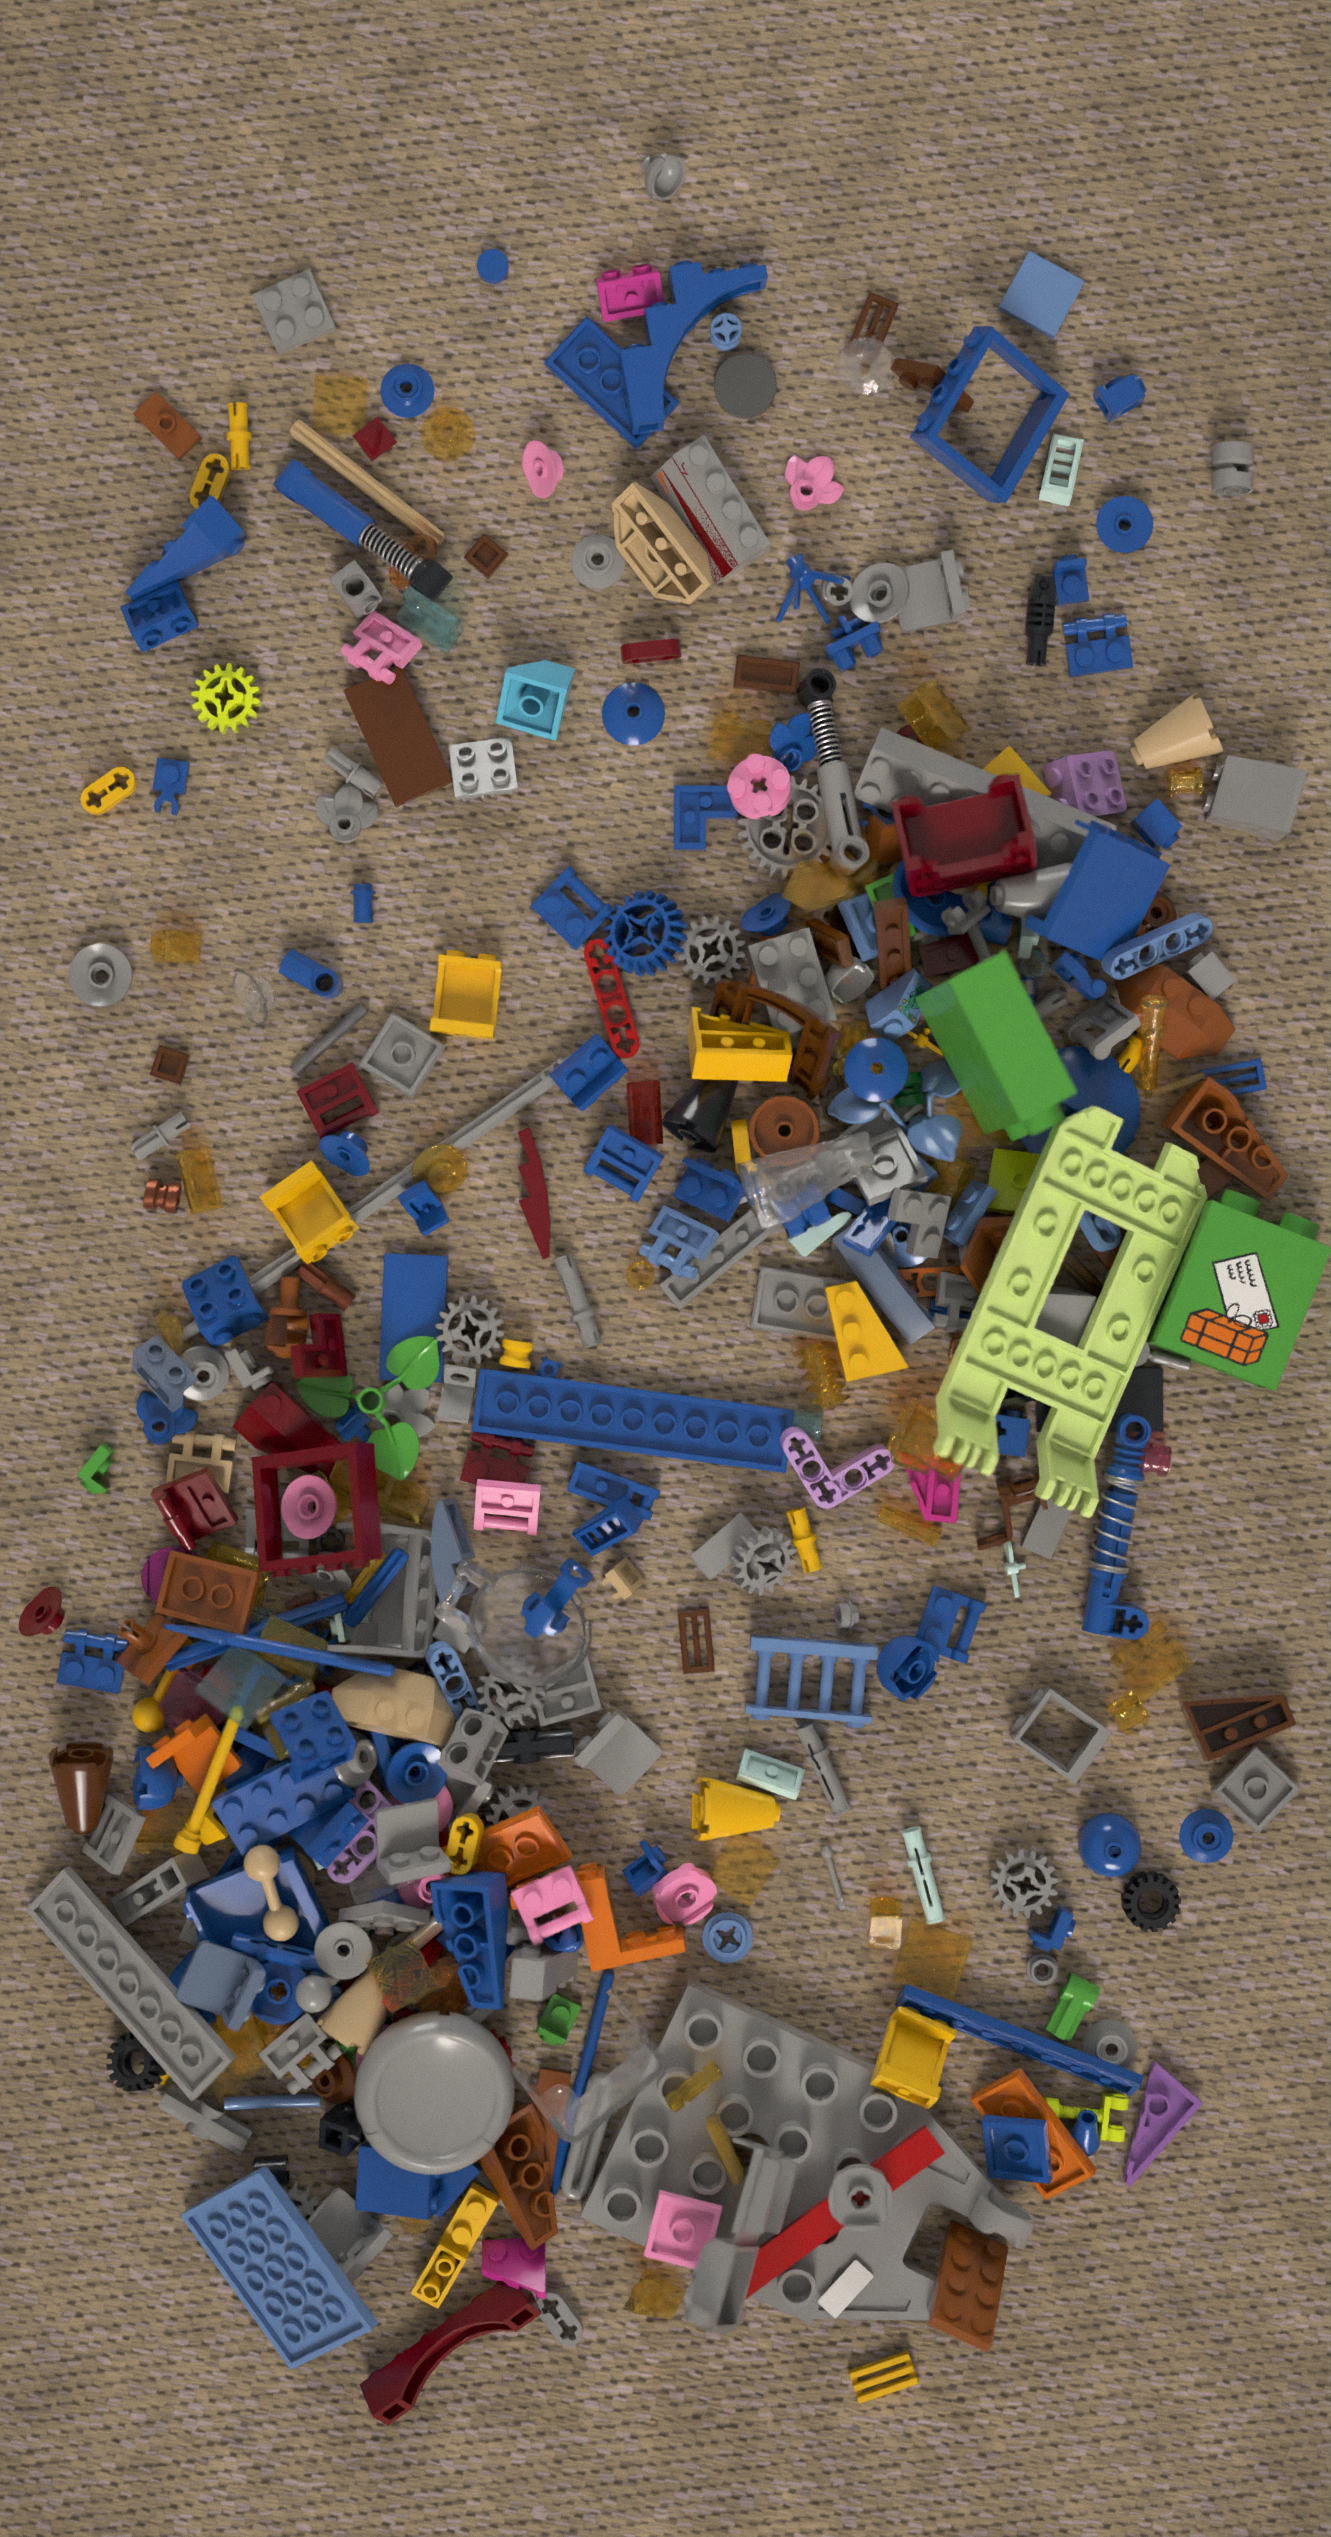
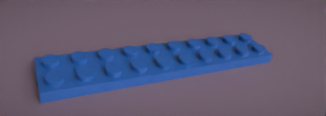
M480 1368L472 1431L786 1473L788 1458L781 1448L780 1437L787 1428L792 1427L794 1410Z

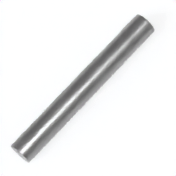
M360 1003L290 1065V1068L297 1075L301 1074L369 1012Z

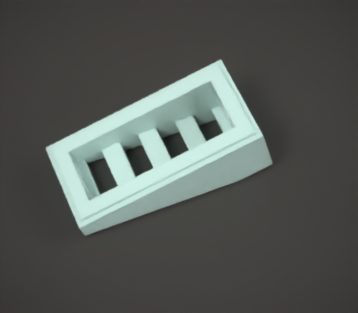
M1053 433L1039 500L1064 506L1070 505L1084 442L1083 439ZM1056 447L1073 450L1075 453L1074 455L1056 452ZM1058 460L1071 463L1072 466L1054 464L1053 461ZM1051 472L1069 476V480L1051 477Z
M848 1211L841 1212L831 1217L830 1221L817 1227L810 1226L807 1228V1232L793 1239L789 1237L787 1240L802 1257H806L849 1221L852 1215Z

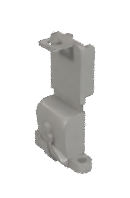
M734 2137L732 2142L755 2150L732 2228L735 2237L734 2239L712 2238L705 2243L700 2252L698 2263L693 2270V2282L686 2290L683 2300L686 2311L684 2319L697 2324L707 2331L727 2334V2331H735L738 2324H743L747 2310L743 2308L760 2247L757 2246L759 2236L764 2231L772 2234L780 2233L798 2170L796 2162L784 2158V2151L748 2139Z

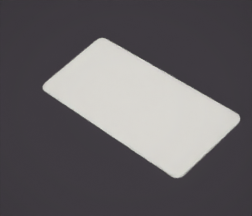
M854 2260L818 2300V2304L831 2316L837 2318L872 2280L873 2274L860 2262Z

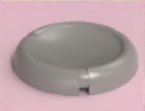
M439 2011L422 2012L392 2024L374 2040L363 2056L354 2085V2105L357 2119L371 2146L395 2166L425 2175H438L458 2171L486 2155L504 2133L512 2114L515 2097L512 2067L498 2039L480 2023L450 2012V2016L440 2015Z

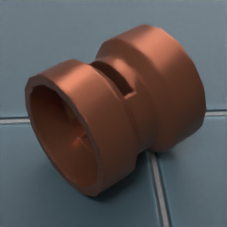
M149 1178L145 1188L143 1207L151 1210L160 1207L167 1213L176 1214L179 1209L182 1184L170 1182L163 1185L161 1180Z

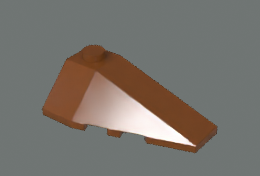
M1206 1076L1177 1101L1161 1125L1264 1199L1270 1201L1284 1183L1288 1174L1269 1146L1264 1143L1252 1121L1243 1112L1236 1097L1212 1078Z
M528 2102L519 2105L516 2110L512 2111L504 2133L496 2141L494 2147L480 2158L478 2162L528 2247L534 2250L558 2233L554 2196L550 2193L548 2179L550 2165L549 2161H546L544 2142H546V2134L533 2103Z

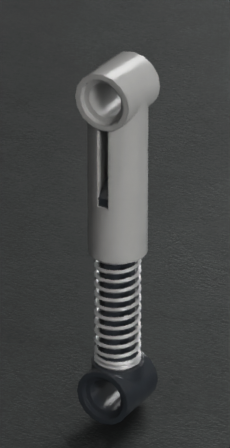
M816 668L811 670L799 684L797 697L799 702L808 708L810 712L812 733L814 734L815 749L818 755L817 759L820 761L818 764L820 767L817 768L816 772L832 848L830 864L836 873L848 876L855 873L868 860L869 847L862 839L848 764L840 760L843 756L839 755L841 750L838 748L841 745L837 744L839 739L836 738L838 736L835 733L837 729L834 727L836 723L833 722L835 718L832 717L834 713L831 711L833 709L832 694L836 689V680L830 671L824 668ZM811 684L818 686L821 693L816 692ZM844 850L852 853L854 861L849 860L845 856Z

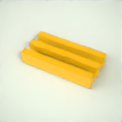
M908 2350L848 2370L859 2404L919 2384ZM902 2362L906 2363V2366L858 2381V2377ZM906 2374L910 2375L900 2380L862 2392V2389L898 2378Z

